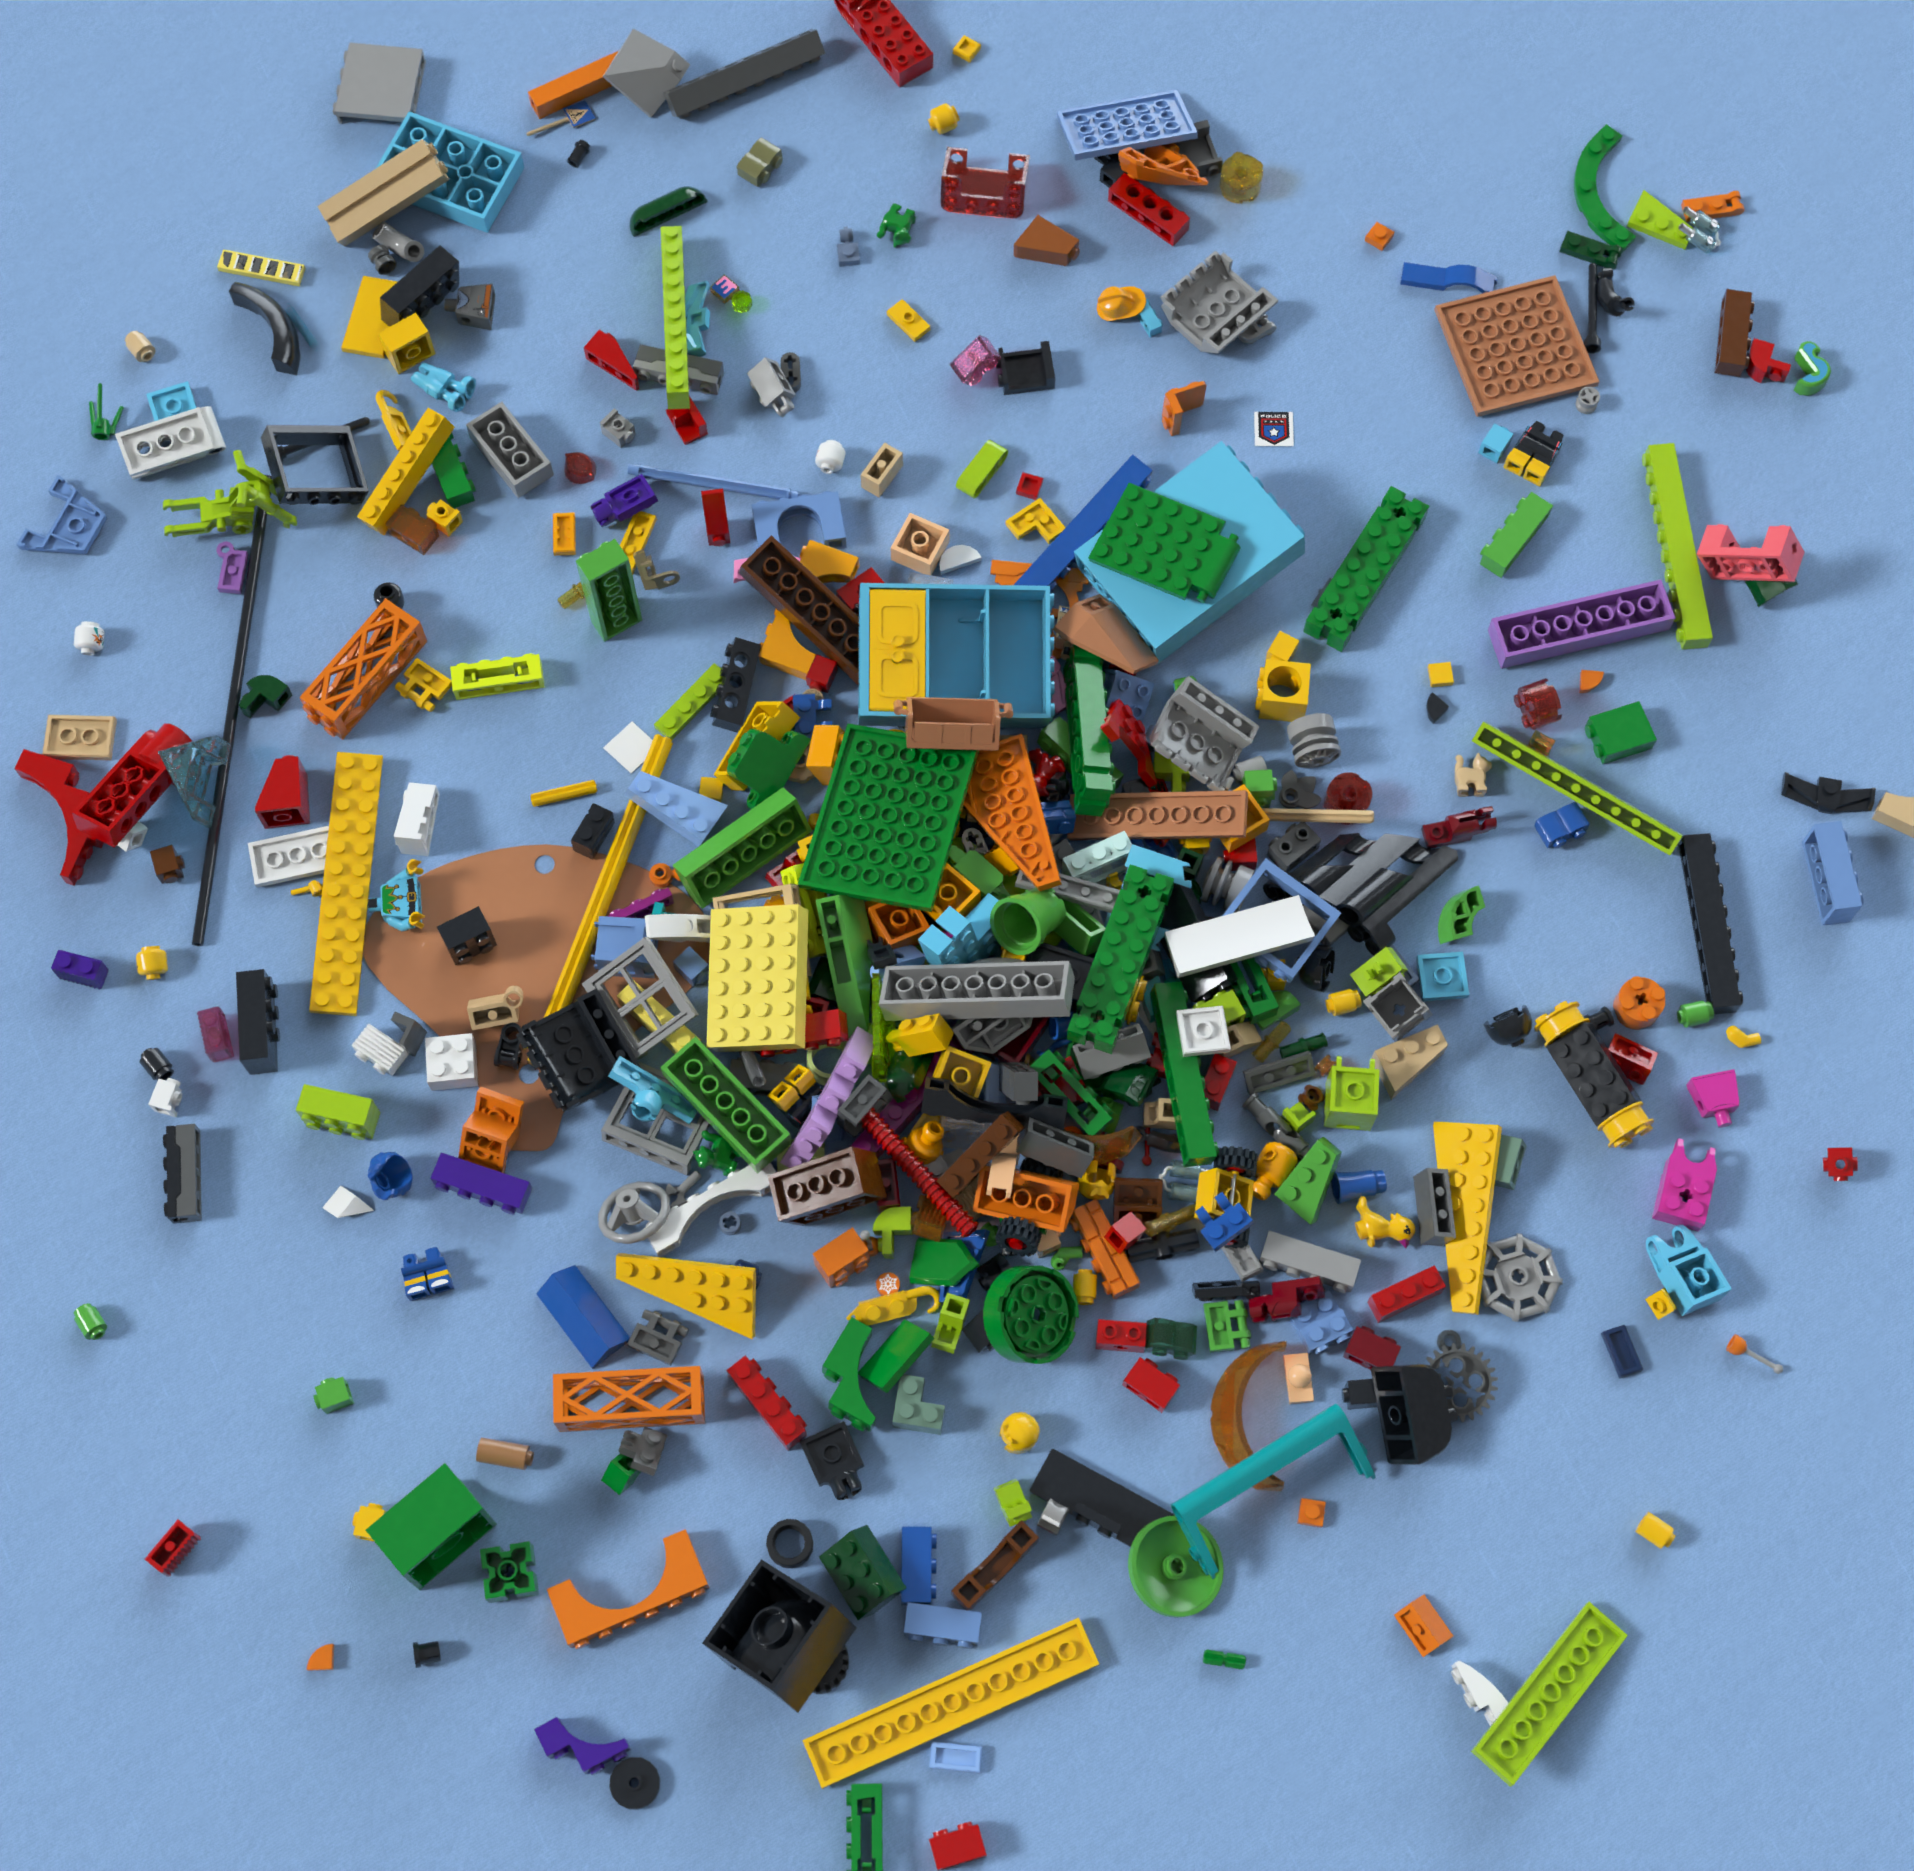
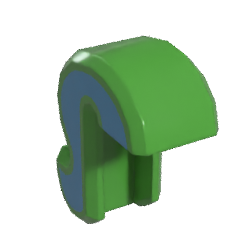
M1811 341L1803 342L1794 358L1807 375L1797 382L1794 391L1804 396L1816 394L1823 389L1831 374L1829 363L1818 356L1821 351L1819 346Z

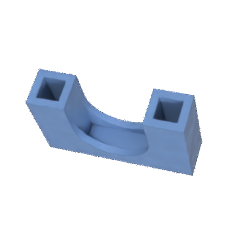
M825 491L816 495L805 494L796 498H780L776 501H759L756 504H751L758 548L771 535L780 543L779 530L781 525L794 516H807L814 519L821 528L824 545L835 549L847 548L838 491Z

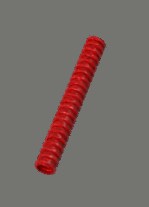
M873 1107L860 1122V1124H863L862 1127L868 1129L867 1133L872 1134L874 1140H878L877 1144L882 1145L883 1150H887V1155L892 1156L893 1161H897V1166H901L903 1172H907L906 1176L908 1178L911 1177L913 1183H917L916 1187L918 1189L921 1188L923 1194H927L926 1198L931 1199L933 1205H937L936 1209L941 1210L943 1216H947L946 1220L952 1222V1227H957L956 1231L962 1233V1238L970 1236L978 1228L979 1223L973 1221V1216H968L969 1212L963 1210L964 1206L959 1205V1201L957 1199L954 1200L937 1182L938 1178L933 1177L934 1173H929V1168L923 1166L924 1162H919V1157L914 1156V1151H910L909 1146L904 1145V1140H900V1136L894 1134L895 1130L890 1129L888 1123H884L885 1119L880 1118V1114L878 1112L875 1113V1108Z

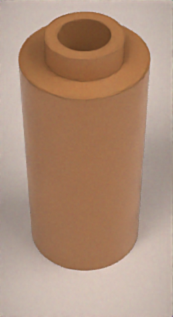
M483 1437L479 1441L476 1453L477 1462L526 1470L527 1466H531L534 1452L530 1451V1446Z

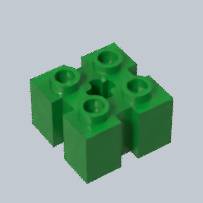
M530 1541L510 1544V1551L505 1552L500 1546L480 1549L482 1570L486 1574L489 1573V1578L483 1579L485 1599L489 1603L507 1601L511 1593H515L518 1598L539 1595L537 1575L530 1571L529 1567L536 1565L534 1547ZM512 1567L515 1571L514 1574L509 1578L506 1575L504 1576V1573L508 1572V1568Z

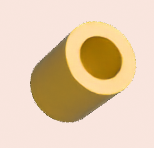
M1649 1511L1635 1530L1636 1533L1660 1549L1663 1546L1668 1548L1676 1536L1673 1534V1527Z

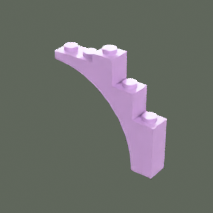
M857 1026L849 1041H847L830 1078L810 1114L782 1157L781 1164L791 1168L808 1162L817 1149L821 1147L833 1128L838 1109L850 1096L854 1084L866 1068L877 1037Z

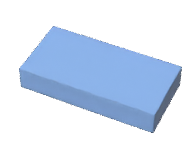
M932 1742L929 1769L980 1773L982 1747Z

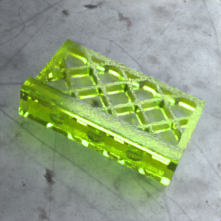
M872 973V1077L879 1083L887 1082L888 1068L896 1052L893 1049V1044L886 1040L887 1034L896 1030V1021H885L879 1006L882 980L879 973Z

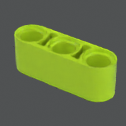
M989 439L960 475L955 487L975 499L1004 463L1009 451Z

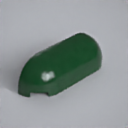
M690 186L680 187L638 207L630 218V231L633 237L708 201L700 190Z
M904 1050L895 1052L888 1068L887 1083L889 1091L897 1103L905 1101V1095L914 1087L917 1090L920 1088L935 1052L908 1057Z

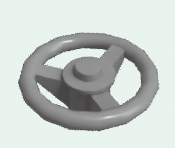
M638 1181L626 1184L612 1192L603 1202L598 1214L599 1228L605 1237L616 1243L631 1244L643 1241L655 1234L666 1222L670 1212L669 1196L663 1188L652 1182ZM640 1191H650L657 1195L661 1201L659 1213L641 1201L639 1197ZM616 1203L614 1210L611 1214V1217L607 1222L608 1213L611 1207ZM643 1220L652 1222L650 1226L640 1232L632 1234H618L614 1232L623 1223L636 1225Z

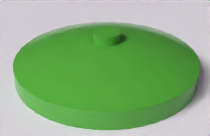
M1175 1516L1162 1517L1150 1522L1139 1531L1132 1542L1128 1557L1130 1581L1141 1601L1158 1614L1175 1618L1194 1615L1208 1607L1220 1590L1224 1573L1222 1554L1212 1534L1198 1522L1199 1531L1218 1568V1572L1215 1573L1216 1578L1214 1579L1210 1575L1206 1576L1199 1562L1192 1558L1188 1550L1191 1546Z

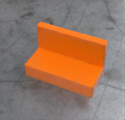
M1425 1594L1394 1614L1422 1657H1425L1453 1637V1634Z

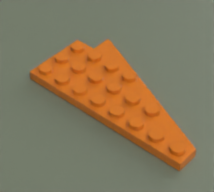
M1023 734L1000 740L999 750L997 751L979 750L963 807L1039 891L1062 885Z

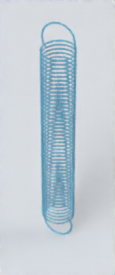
M291 306L290 311L287 312L289 310L288 307L285 310L290 318H294L291 319L292 321L296 320L293 323L297 328H301L299 331L303 330L300 333L304 338H308L306 341L310 340L307 343L313 349V343H315V347L318 344L306 325L301 323L303 321L299 315L294 313L296 312L295 309Z

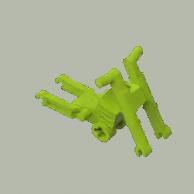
M241 450L233 451V455L237 465V472L248 481L241 482L235 487H230L228 497H224L222 489L215 490V499L210 501L205 497L179 500L166 499L162 502L163 510L171 508L172 512L200 509L201 522L167 525L164 527V536L172 533L174 538L184 535L210 533L214 527H217L219 532L226 531V526H232V531L236 534H248L253 531L252 521L256 505L265 510L267 514L282 521L285 528H290V524L297 526V517L282 509L280 505L272 502L270 492L277 496L273 480L255 468L247 466Z

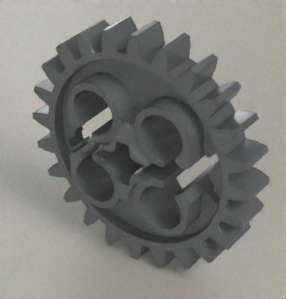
M1452 1343L1451 1350L1448 1351L1446 1346L1443 1345L1442 1354L1434 1350L1436 1358L1427 1357L1426 1359L1434 1369L1439 1368L1441 1358L1445 1367H1449V1362L1454 1358L1461 1360L1463 1364L1462 1370L1457 1373L1453 1371L1449 1373L1455 1378L1461 1376L1463 1378L1462 1383L1469 1389H1471L1468 1380L1472 1374H1478L1482 1378L1481 1386L1475 1388V1391L1485 1393V1395L1477 1398L1476 1407H1474L1471 1398H1467V1403L1463 1407H1458L1454 1404L1453 1398L1457 1393L1467 1394L1461 1387L1456 1389L1452 1387L1453 1396L1447 1399L1448 1408L1456 1410L1461 1422L1465 1421V1415L1474 1420L1473 1413L1475 1411L1482 1416L1481 1407L1490 1408L1486 1402L1487 1399L1495 1400V1397L1490 1392L1498 1390L1497 1387L1492 1386V1382L1498 1380V1378L1491 1377L1490 1373L1496 1369L1486 1366L1491 1361L1490 1359L1484 1361L1481 1359L1484 1352L1481 1351L1477 1355L1474 1354V1346L1469 1351H1466L1464 1343H1462L1460 1350L1456 1348L1455 1343ZM1446 1376L1445 1379L1448 1385L1453 1386L1454 1382Z

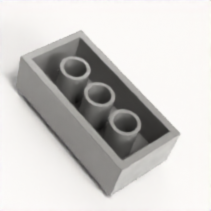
M500 402L466 424L471 440L517 498H520L554 476L551 462L503 402Z

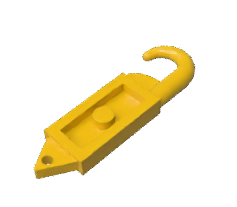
M922 1286L858 1302L859 1305L846 1319L850 1320L851 1316L855 1315L854 1319L870 1326L908 1316L916 1310L917 1297L931 1295L934 1298V1305L927 1310L930 1314L939 1308L941 1304L939 1302L940 1295L931 1286Z

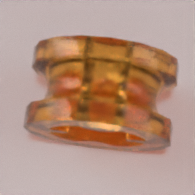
M1329 1054L1315 1067L1316 1071L1321 1072L1322 1077H1325L1330 1072L1332 1066H1336V1061H1331Z

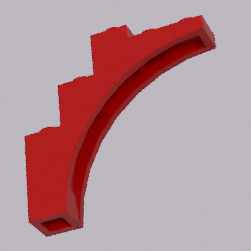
M23 749L14 769L21 778L37 784L50 793L59 804L67 825L68 838L66 859L60 876L67 884L75 886L77 879L79 880L83 875L84 864L91 857L93 846L102 848L104 842L78 830L72 812L86 798L89 792L74 788L79 781V772L73 764Z

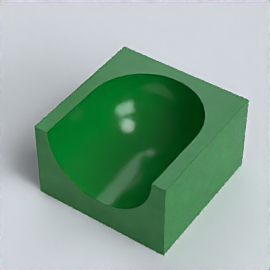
M444 1463L365 1531L400 1574L417 1589L421 1590L494 1528L497 1523L447 1464Z

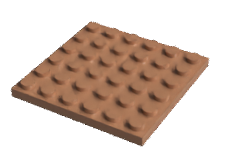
M1556 275L1435 305L1434 311L1476 417L1577 392L1584 387H1596L1599 384V379Z

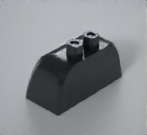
M1430 1365L1372 1367L1371 1373L1388 1463L1422 1464L1443 1452L1450 1442L1451 1423L1458 1420L1456 1410L1448 1408L1447 1399L1453 1396L1452 1386L1444 1385L1437 1371Z

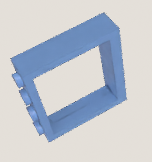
M1265 858L1223 916L1234 913L1260 877L1264 875L1291 896L1299 895L1302 904L1326 920V923L1292 968L1270 953L1254 957L1258 965L1263 968L1268 967L1274 971L1273 974L1276 978L1290 983L1338 919L1341 912Z

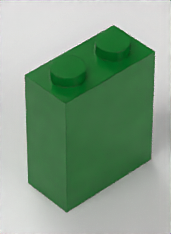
M1640 701L1590 716L1585 725L1586 736L1589 739L1591 738L1594 744V753L1597 758H1600L1602 764L1650 750L1657 741Z

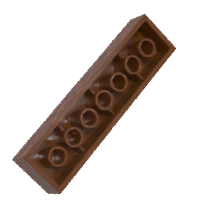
M771 535L741 565L739 574L828 658L836 661L837 666L859 686V617Z

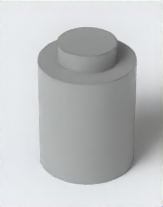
M1260 755L1236 763L1232 770L1235 782L1242 784L1244 771L1267 770L1263 757Z

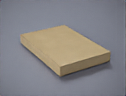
M48 715L42 755L54 759L112 760L117 719L115 716Z

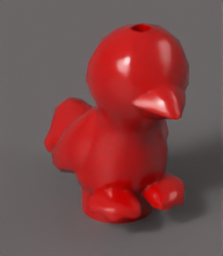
M1040 748L1029 751L1028 755L1029 759L1036 764L1034 778L1040 798L1049 797V790H1046V786L1051 783L1050 779L1056 772H1065L1066 768L1059 756L1055 755L1049 758L1048 754L1041 752Z

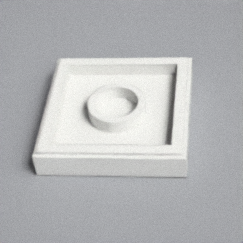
M1223 1006L1176 1011L1183 1057L1230 1052L1231 1047Z

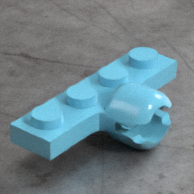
M621 1056L618 1057L608 1077L635 1093L636 1096L631 1104V1110L633 1115L641 1121L649 1122L655 1120L660 1110L664 1109L690 1124L697 1112L677 1089Z

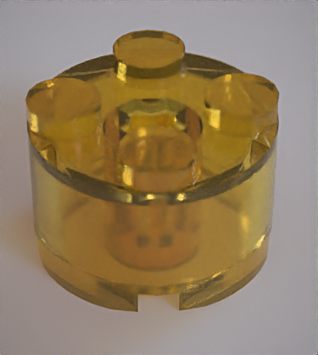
M1235 152L1222 165L1219 183L1224 198L1236 204H1242L1243 201L1248 200L1249 202L1253 201L1261 190L1263 164L1253 156L1243 154L1242 152Z

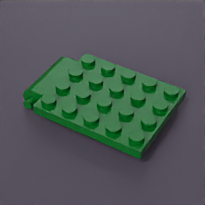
M1128 483L1088 559L1092 563L1182 600H1186L1190 590L1199 593L1196 599L1204 603L1207 597L1215 598L1241 547L1236 543L1239 538L1237 535L1231 533L1229 538L1220 535L1226 525V521Z

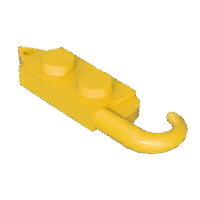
M380 390L376 393V402L396 449L400 451L412 431L403 412L388 406L384 399V396L388 397L397 404L396 397L389 391Z

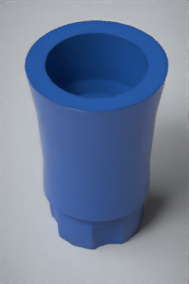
M1383 1170L1335 1172L1331 1180L1332 1192L1337 1204L1359 1199L1361 1196H1375L1387 1190V1182Z

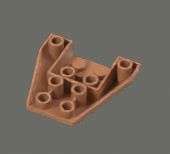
M1101 594L1076 602L1053 629L1063 640L1069 641L1132 674L1154 666L1159 661L1119 608Z

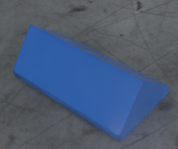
M576 1265L553 1273L536 1293L592 1369L628 1343L629 1335Z

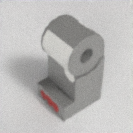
M1050 1499L1037 1526L1057 1536L1068 1515L1069 1509Z

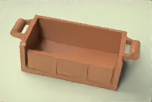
M907 697V700H895L893 703L896 715H906L907 748L999 750L1001 718H1012L1014 715L1011 703H998L997 699Z

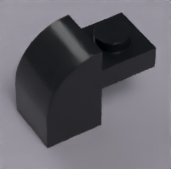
M1118 153L1094 157L1095 160L1104 165L1100 169L1099 181L1110 188L1125 172L1121 170Z

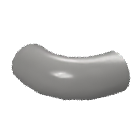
M385 221L380 223L374 231L373 239L379 244L385 245L388 250L411 262H417L423 258L424 248L420 242L407 237Z

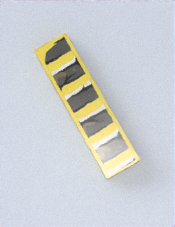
M224 249L217 266L218 271L299 287L305 272V266L302 264Z

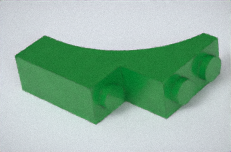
M851 1317L822 1365V1373H824L826 1379L833 1383L840 1382L829 1400L828 1409L831 1410L830 1413L839 1419L846 1418L851 1421L852 1426L856 1429L871 1432L875 1426L876 1417L869 1410L862 1397L858 1382V1367L862 1353L872 1337V1328Z

